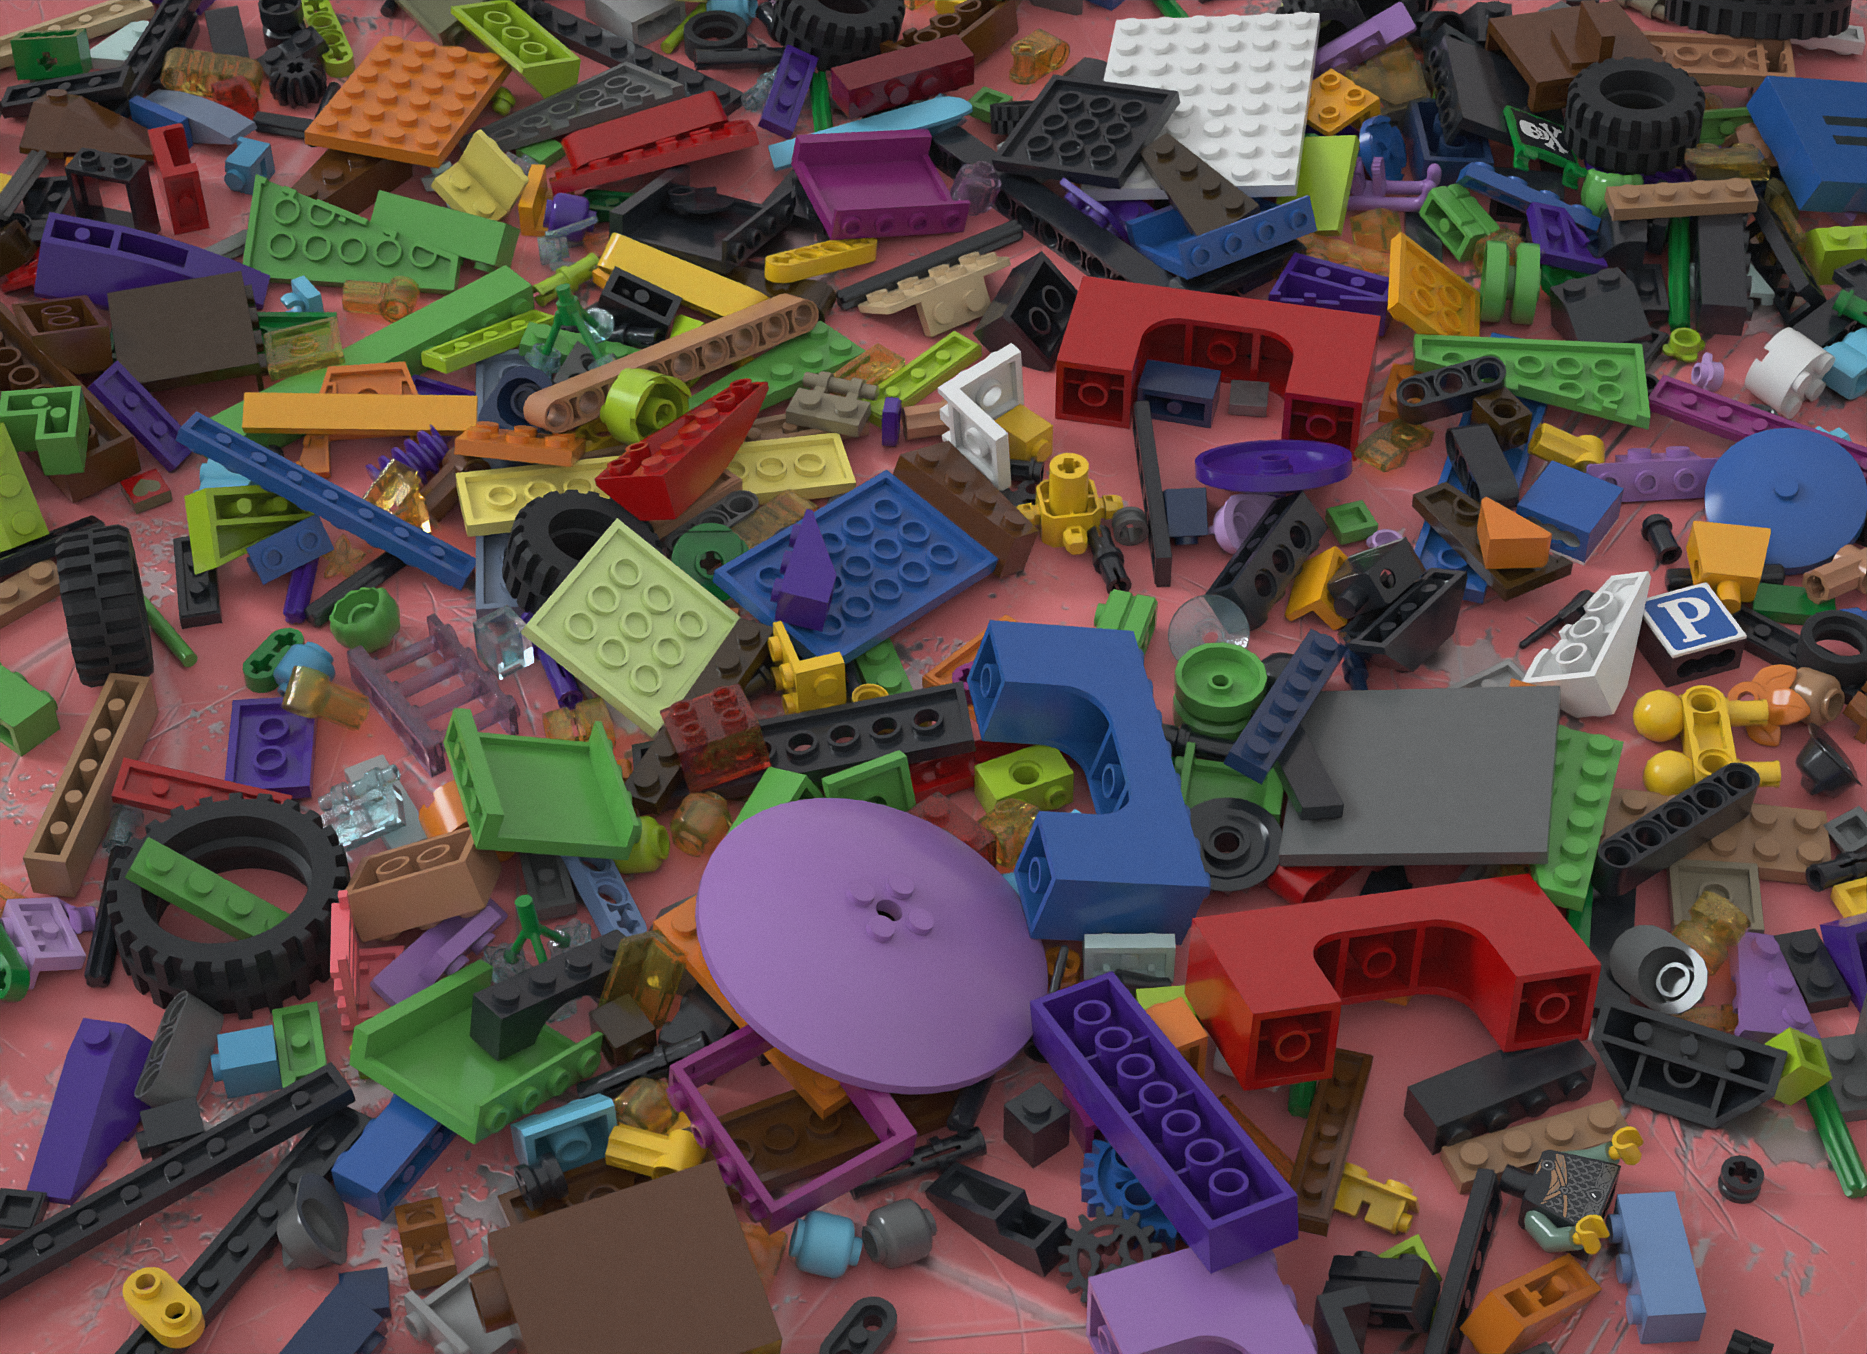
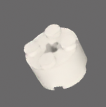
M1787 327L1777 333L1766 344L1764 348L1769 353L1761 362L1757 358L1754 360L1746 375L1744 385L1753 395L1785 418L1791 419L1798 413L1803 401L1809 399L1813 402L1821 395L1826 386L1822 379L1831 369L1836 358L1800 332Z

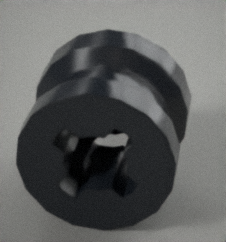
M551 1152L540 1155L538 1162L527 1165L522 1163L513 1169L519 1191L531 1211L541 1208L547 1199L552 1197L562 1199L569 1194L562 1169Z

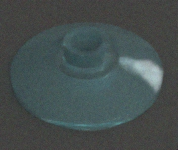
M1201 595L1185 602L1173 615L1168 629L1169 647L1175 659L1179 661L1190 649L1205 644L1204 636L1209 632L1218 634V639L1215 643L1224 642L1247 649L1250 640V629L1243 611L1233 601L1219 595Z

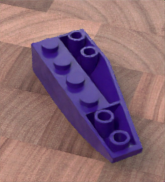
M49 212L40 245L34 297L50 300L87 295L97 309L110 311L107 293L241 271L244 285L252 284L256 305L254 307L256 309H263L270 283V275L208 250L161 235L125 226Z

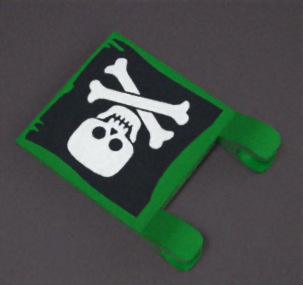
M1506 105L1503 112L1515 149L1514 167L1528 172L1530 169L1528 167L1530 159L1536 160L1538 158L1563 167V185L1577 190L1579 187L1577 185L1579 177L1585 178L1588 172L1586 168L1579 166L1576 155L1567 145L1563 134L1564 126Z

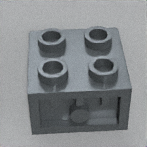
M1866 993L1855 1034L1819 1038L1832 1075V1080L1828 1083L1845 1122L1867 1120Z

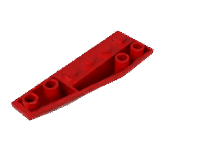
M749 378L736 380L730 383L728 388L645 439L627 446L626 452L618 459L609 462L607 468L594 479L596 486L640 521L677 519L714 484L730 464L759 413L769 390L767 381L752 382Z

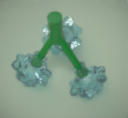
M521 895L516 898L515 906L522 930L515 942L510 944L502 942L497 947H485L484 957L481 960L493 966L491 982L496 984L533 967L526 960L522 948L527 939L531 940L537 960L541 964L548 959L540 935L550 939L547 947L551 951L552 959L591 941L592 928L591 925L587 923L581 924L580 920L572 918L567 924L557 925L552 930L539 923L532 897L530 895ZM582 997L573 999L563 1005L547 1022L553 1023L555 1020L560 1022L576 1014V1001Z

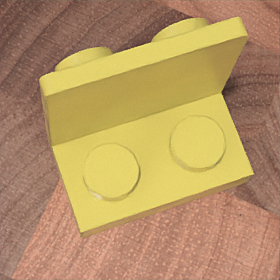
M479 129L472 136L460 160L436 177L431 187L453 210L501 222L509 216L527 186L529 178L524 174L520 166L508 158L492 138H489Z

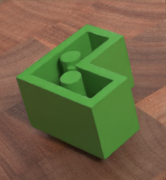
M81 386L1 392L0 423L4 422L16 452H33L38 450L44 476L84 473L90 420Z

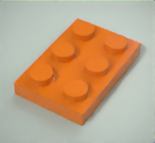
M478 421L476 426H471L455 439L454 454L572 467L585 454L586 438L576 437V432L571 430L563 433L552 432V434L537 433L538 428L533 426L518 425L514 426V430L499 429V424L496 422Z

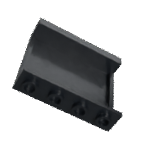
M1444 36L1438 47L1435 46L1430 51L1427 65L1430 70L1431 84L1435 93L1436 106L1438 107L1441 121L1440 126L1443 131L1445 144L1451 145L1459 131L1463 129L1514 148L1503 112L1506 105L1564 126L1561 108L1534 113L1528 107L1530 86L1510 59L1448 36ZM1539 159L1541 171L1564 172L1563 167Z
M684 164L673 166L610 211L609 239L612 233H618L706 270L726 275L791 223L794 216V206L791 204L792 191H784L768 205L736 198V204L724 212L674 214L672 209L665 207V199L668 198L667 191L678 186H689L690 166ZM718 193L716 194V196L722 198H734Z

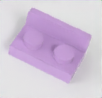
M58 897L7 899L0 922L30 972L28 990L34 988L39 971L82 969L86 954L71 927Z

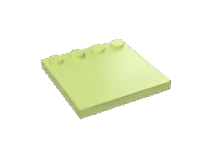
M617 518L520 633L653 738L684 699L741 617Z

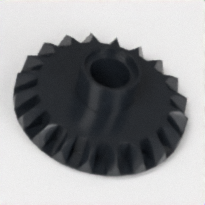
M1231 797L1207 800L1190 809V823L1194 837L1200 842L1202 864L1205 872L1209 873L1211 879L1210 895L1214 891H1221L1229 897L1233 891L1239 890L1246 894L1250 887L1255 885L1262 887L1265 879L1274 875L1280 863L1278 854L1282 830L1276 819L1267 810L1248 800Z

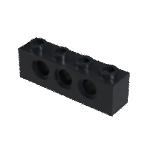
M1303 491L1276 499L1271 503L1205 593L1204 598L1230 633L1244 629L1252 631L1262 626L1267 621V614L1272 606L1286 594L1285 588L1302 572L1304 561L1319 548V540L1327 531L1328 526Z

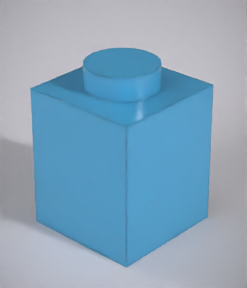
M273 1025L217 1035L219 1053L211 1055L212 1071L215 1082H224L228 1099L283 1089Z

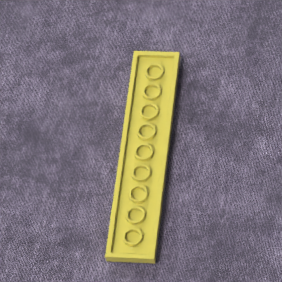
M838 433L743 442L726 468L742 479L743 490L754 493L758 497L759 505L833 497L838 494L848 493L856 488V480L840 434ZM620 456L578 460L572 467L536 464L456 473V487L467 537L510 533L520 509L539 496L543 498L549 492L558 491L559 494H562L566 490H578L579 493L587 494L588 491L600 493V497L609 499L610 497L596 486L594 479L607 468L609 462L618 459Z

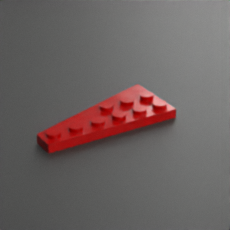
M736 120L714 130L705 128L689 133L690 137L677 140L676 137L664 138L656 141V147L650 149L630 151L624 153L622 157L612 160L609 158L598 159L589 162V167L578 170L575 169V166L556 170L555 177L549 178L553 196L560 192L569 193L759 145L757 132L749 120Z

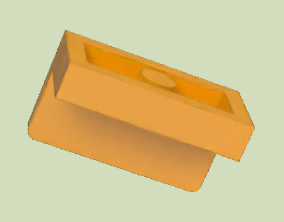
M531 164L528 174L529 182L522 192L518 205L521 235L550 237L548 228L543 227L547 199L553 200L554 196L551 188H548L546 166ZM575 191L569 192L567 194L575 195Z
M1336 545L1302 564L1303 570L1295 578L1284 615L1289 621L1314 611L1333 631L1347 624L1348 619L1336 613L1334 609L1335 600L1327 589L1329 580L1348 558Z

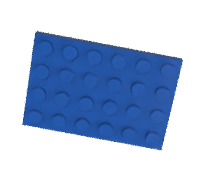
M885 470L813 512L837 575L832 603L823 632L784 622L783 625L794 650L804 659L840 651L846 665L993 573L999 559L888 470ZM801 519L800 521H798V522H796V523H797V524H802L803 519ZM793 525L714 570L713 583L762 624L772 627L773 622H778L775 620L777 603L770 602L772 589L776 578H784V575L780 574V567L785 550L793 551V548L789 547Z

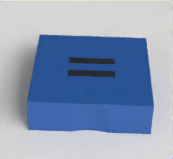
M1767 75L1746 104V107L1765 144L1772 151L1778 163L1780 174L1799 211L1834 213L1860 211L1867 213V83Z

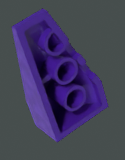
M83 1018L66 1055L26 1190L47 1192L50 1202L73 1205L107 1167L106 1159L123 1140L129 1142L135 1133L138 1132L136 1125L141 1121L140 1112L152 1107L137 1099L134 1093L153 1041L128 1024Z

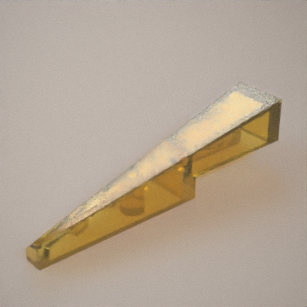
M1406 38L1375 54L1366 62L1367 67L1366 65L1358 68V72L1351 74L1354 84L1393 105L1429 95L1422 69L1415 59L1411 44Z

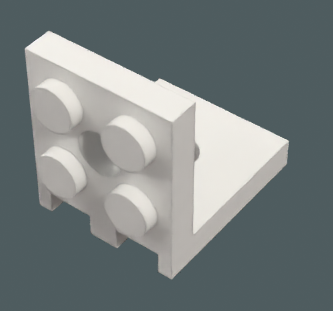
M1012 343L999 351L991 353L986 359L967 370L961 371L956 377L938 387V393L948 402L947 405L939 409L940 419L950 428L949 431L942 435V440L944 442L949 440L998 490H1005L1011 486L1008 433L994 420L1019 404L1024 405L1021 351Z

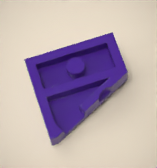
M1532 201L1526 214L1533 243L1540 244V264L1592 275L1608 267L1604 258L1595 259L1586 248L1590 240L1575 225L1574 219L1565 208Z

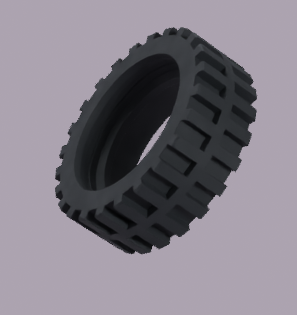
M1666 0L1664 15L1670 22H1674L1676 25L1688 26L1689 29L1695 31H1707L1709 34H1725L1737 38L1751 37L1764 40V38L1809 40L1813 37L1821 39L1827 38L1828 35L1836 36L1841 32H1845L1849 26L1852 0Z
M242 792L229 793V800L213 802L212 796L199 799L200 805L185 810L183 805L170 810L171 818L160 823L157 819H154L145 826L147 835L140 840L133 837L126 844L127 859H116L112 867L115 881L107 882L108 914L123 967L128 976L132 975L135 988L143 995L150 991L153 1003L162 1009H166L175 996L185 990L221 1014L238 1013L239 1020L253 1018L252 1011L268 1007L270 1013H272L273 1009L283 1008L282 1001L294 995L299 1001L310 995V984L315 980L325 983L331 977L332 903H339L338 891L345 890L351 880L343 845H339L336 831L331 825L323 827L322 817L315 811L309 810L306 814H302L298 802L286 799L283 804L274 803L271 794L259 793L257 799H244ZM150 837L215 874L250 868L272 870L300 881L308 888V891L302 902L286 919L261 934L234 942L200 943L179 938L162 929L158 923L171 903L129 881L125 876L142 845Z

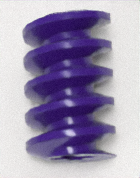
M431 424L432 436L424 430L417 432L419 445L407 438L404 440L406 453L398 447H393L391 449L393 461L384 455L378 457L380 470L372 464L365 466L372 481L385 499L391 496L399 503L402 502L401 488H405L411 494L416 493L413 483L415 479L426 485L428 483L426 472L430 471L436 475L440 471L439 464L443 461V457L449 451V448Z

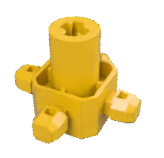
M1063 453L1055 456L1050 462L1049 479H1044L1036 486V504L1027 503L1016 506L1033 525H1038L1042 543L1053 548L1065 547L1072 555L1083 554L1086 551L1088 544L1087 531L1095 526L1100 536L1099 525L1101 518H1104V520L1112 519L1115 512L1124 508L1121 496L1102 495V498H1098L1095 483L1088 478L1089 463L1081 455Z

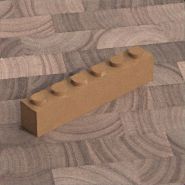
M117 673L109 674L23 856L33 893L76 897L118 804L112 802L111 795L123 758L138 759L159 713L150 677Z

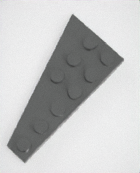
M626 61L480 129L489 138H492L503 152H507L685 98L686 94L683 84ZM478 130L460 139L458 143L461 152L465 151L472 136Z

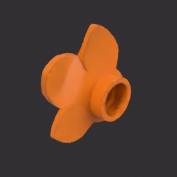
M1780 664L1762 668L1752 681L1736 684L1727 695L1729 701L1741 700L1745 695L1754 696V700H1767L1769 712L1767 726H1745L1748 736L1758 744L1772 747L1779 746L1781 741L1780 726L1797 723L1811 713L1806 701L1798 693L1790 689L1798 673L1797 669L1792 666Z

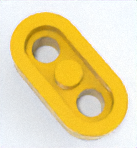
M146 1267L135 1271L126 1279L122 1293L128 1311L161 1344L169 1348H183L193 1344L201 1337L205 1328V1320L199 1303L166 1271L156 1267ZM175 1314H183L177 1319H172Z

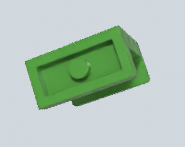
M1187 742L1185 756L1176 757L1174 768L1175 773H1178L1181 778V793L1185 805H1188L1191 809L1195 805L1211 799L1240 798L1263 807L1276 819L1280 826L1285 789L1274 768L1271 769L1261 785L1223 764L1224 762L1197 759L1195 757L1196 743Z

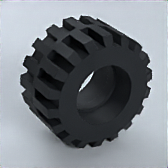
M1282 0L1284 6L1278 7L1276 14H1294L1297 12L1319 13L1320 23L1331 20L1330 23L1319 31L1317 49L1366 21L1357 0Z

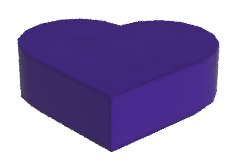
M885 398L882 411V446L896 447L898 445L902 400L900 398Z

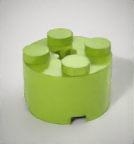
M625 368L619 373L618 378L608 392L606 402L600 409V419L607 425L610 434L617 441L631 445L640 442L689 412L688 397L692 398L691 392L687 385L678 378L642 368Z

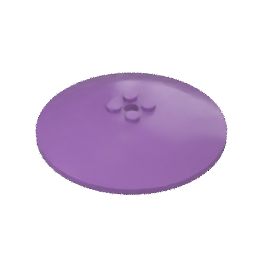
M814 798L779 804L753 815L731 830L711 855L699 883L695 910L697 937L704 960L720 991L735 1011L766 1041L793 1060L818 1073L860 1088L886 1093L933 1094L953 1091L982 1081L1007 1066L1022 1051L1033 1035L1030 1001L1047 995L1048 969L1041 939L1030 938L1020 897L1006 879L984 857L951 833L924 819L889 806L845 798ZM877 911H883L890 914L895 919V921H892L886 916L879 915Z

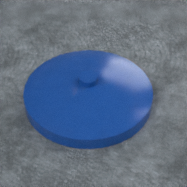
M1797 428L1765 430L1738 441L1722 454L1715 463L1705 488L1706 520L1713 523L1771 528L1764 564L1783 565L1785 575L1804 574L1832 562L1834 556L1842 547L1848 544L1853 545L1862 532L1867 516V484L1861 468L1852 455L1830 438L1819 433Z

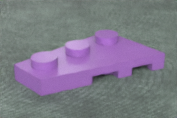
M1736 931L1728 942L1731 980L1736 984L1737 993L1732 1000L1733 1013L1738 1014L1739 1022L1734 1030V1035L1765 1044L1791 1027L1814 1038H1821L1774 935Z

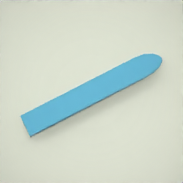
M946 96L811 134L927 129L962 118L973 112L971 103L962 98ZM796 138L768 146L775 172L792 167L791 161Z

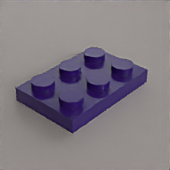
M317 696L233 700L225 780L292 795L293 799L312 798L319 708Z

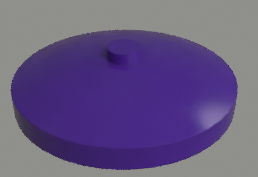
M1279 439L1240 442L1212 448L1195 458V477L1199 482L1231 492L1269 495L1275 498H1282L1286 494L1309 491L1339 482L1349 477L1353 470L1352 453L1348 449L1331 443L1311 440Z

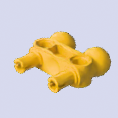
M1698 685L1687 689L1679 697L1672 692L1657 689L1645 693L1637 700L1632 717L1638 733L1648 740L1659 743L1674 739L1680 734L1683 753L1672 750L1663 751L1655 754L1647 761L1642 776L1643 784L1647 791L1657 792L1668 797L1678 795L1730 763H1743L1754 768L1760 777L1758 787H1780L1781 768L1779 761L1741 762L1736 757L1731 727L1767 726L1769 712L1766 699L1729 701L1728 697H1725L1718 689L1707 685Z

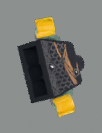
M1627 1126L1616 1131L1612 1137V1142L1589 1149L1562 1152L1550 1149L1545 1150L1540 1156L1534 1173L1507 1164L1499 1184L1500 1191L1522 1199L1518 1224L1531 1235L1545 1252H1567L1587 1262L1590 1254H1596L1601 1249L1598 1238H1608L1610 1236L1604 1219L1616 1191L1621 1166L1617 1164H1619L1620 1158L1627 1165L1638 1164L1642 1156L1638 1147L1643 1145L1644 1140L1636 1128Z

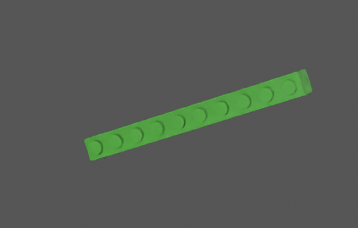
M505 265L266 388L260 393H319L328 366L405 362L411 377L413 374L421 375L431 369L422 365L421 353L423 351L535 309L532 285ZM244 400L210 417V419L269 450V445H277L282 448L306 435L244 433L242 429Z

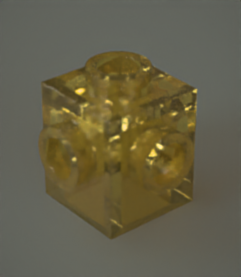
M1010 797L997 803L992 811L973 823L983 857L989 862L1013 870L1036 816L1040 811L1039 807Z

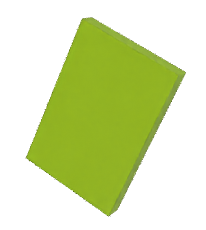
M1356 135L1304 137L1296 196L1277 197L1276 204L1282 205L1306 195L1310 196L1317 231L1302 237L1342 236L1360 140Z

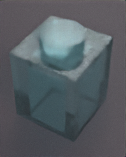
M508 605L473 622L477 656L499 680L534 663L532 642L520 633L526 623Z

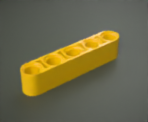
M612 233L597 264L600 270L611 275L615 266L682 297L681 305L715 319H720L770 299L753 288L618 233Z

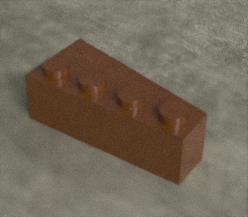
M949 440L900 454L893 475L995 555L999 560L993 571L994 575L1001 578L1024 570L1039 530Z

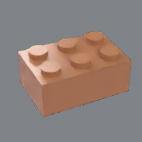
M469 827L363 857L345 889L348 890L354 925L362 943L374 939L388 941L409 929L419 927L421 930H427L439 925L444 919L458 915L461 918H469L479 914L488 903L502 871V866L495 850L476 849Z

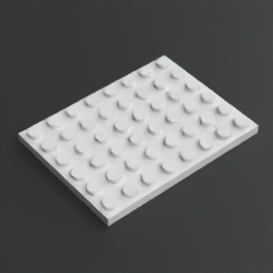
M1297 12L1294 14L1263 13L1260 15L1244 16L1230 14L1216 17L1198 15L1188 18L1160 17L1158 19L1127 18L1125 20H1116L1104 81L1178 91L1180 104L1156 139L1165 133H1169L1249 197L1296 196L1320 31V14ZM1141 161L1121 190L1081 185V190L1096 201L1169 199L1164 190H1160Z

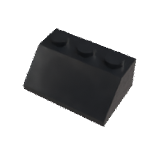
M1041 251L1012 269L973 334L990 353L999 351L1012 343L1021 351L1023 367L1047 372L1052 369L1056 362L1078 290Z

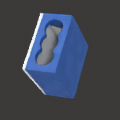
M1552 460L1519 501L1516 513L1552 533L1549 552L1585 565L1617 523L1624 488Z

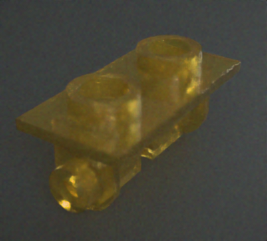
M392 458L362 499L397 517L390 509L391 506L395 504L403 509L416 491L420 489L418 484L422 478L417 475L418 472L415 469Z

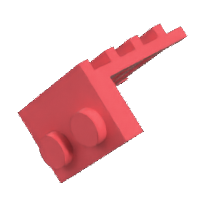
M348 890L338 891L339 903H332L330 975L331 979H334V994L338 996L337 1008L338 1013L341 1014L342 1031H351L358 1024L391 1007L370 987V982L405 951L404 945L359 949Z

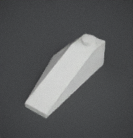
M1649 572L1611 576L1583 606L1586 613L1574 625L1566 624L1558 632L1561 640L1551 650L1543 648L1537 654L1522 681L1536 686H1560V709L1576 718L1604 717L1614 714L1628 686L1651 581Z

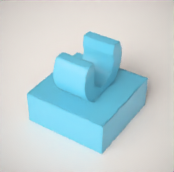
M304 275L291 280L293 292L287 293L280 298L287 309L292 308L286 312H324L321 293Z

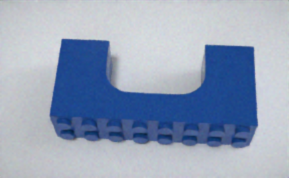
M990 620L967 677L981 740L1045 745L1066 753L1083 769L1096 814L1038 812L1014 868V875L1030 938L1084 941V934L1157 933L1175 934L1176 945H1181L1189 928H1191L1192 918H1196L1203 899L1209 896L1211 879L1209 873L1205 872L1202 864L1200 842L1194 837L1190 823V808L1188 805H1185L1183 800L1181 778L1178 773H1175L1171 759V744L1165 739L1162 729V714L1156 708L1153 698V684L1151 679L1147 678L1144 668V653L1142 649L1138 648L1134 631Z

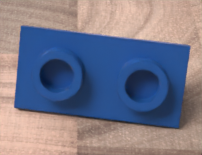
M314 514L245 549L249 555L246 558L249 567L253 572H257L264 585L334 550V547L320 517Z

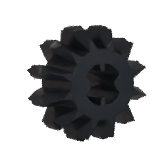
M304 55L298 58L289 56L288 60H278L277 65L270 68V92L273 95V99L279 101L280 106L291 105L292 109H295L297 106L303 105L307 108L309 103H319V99L325 94L327 89L326 71L323 69V64L317 63L316 58L305 59Z

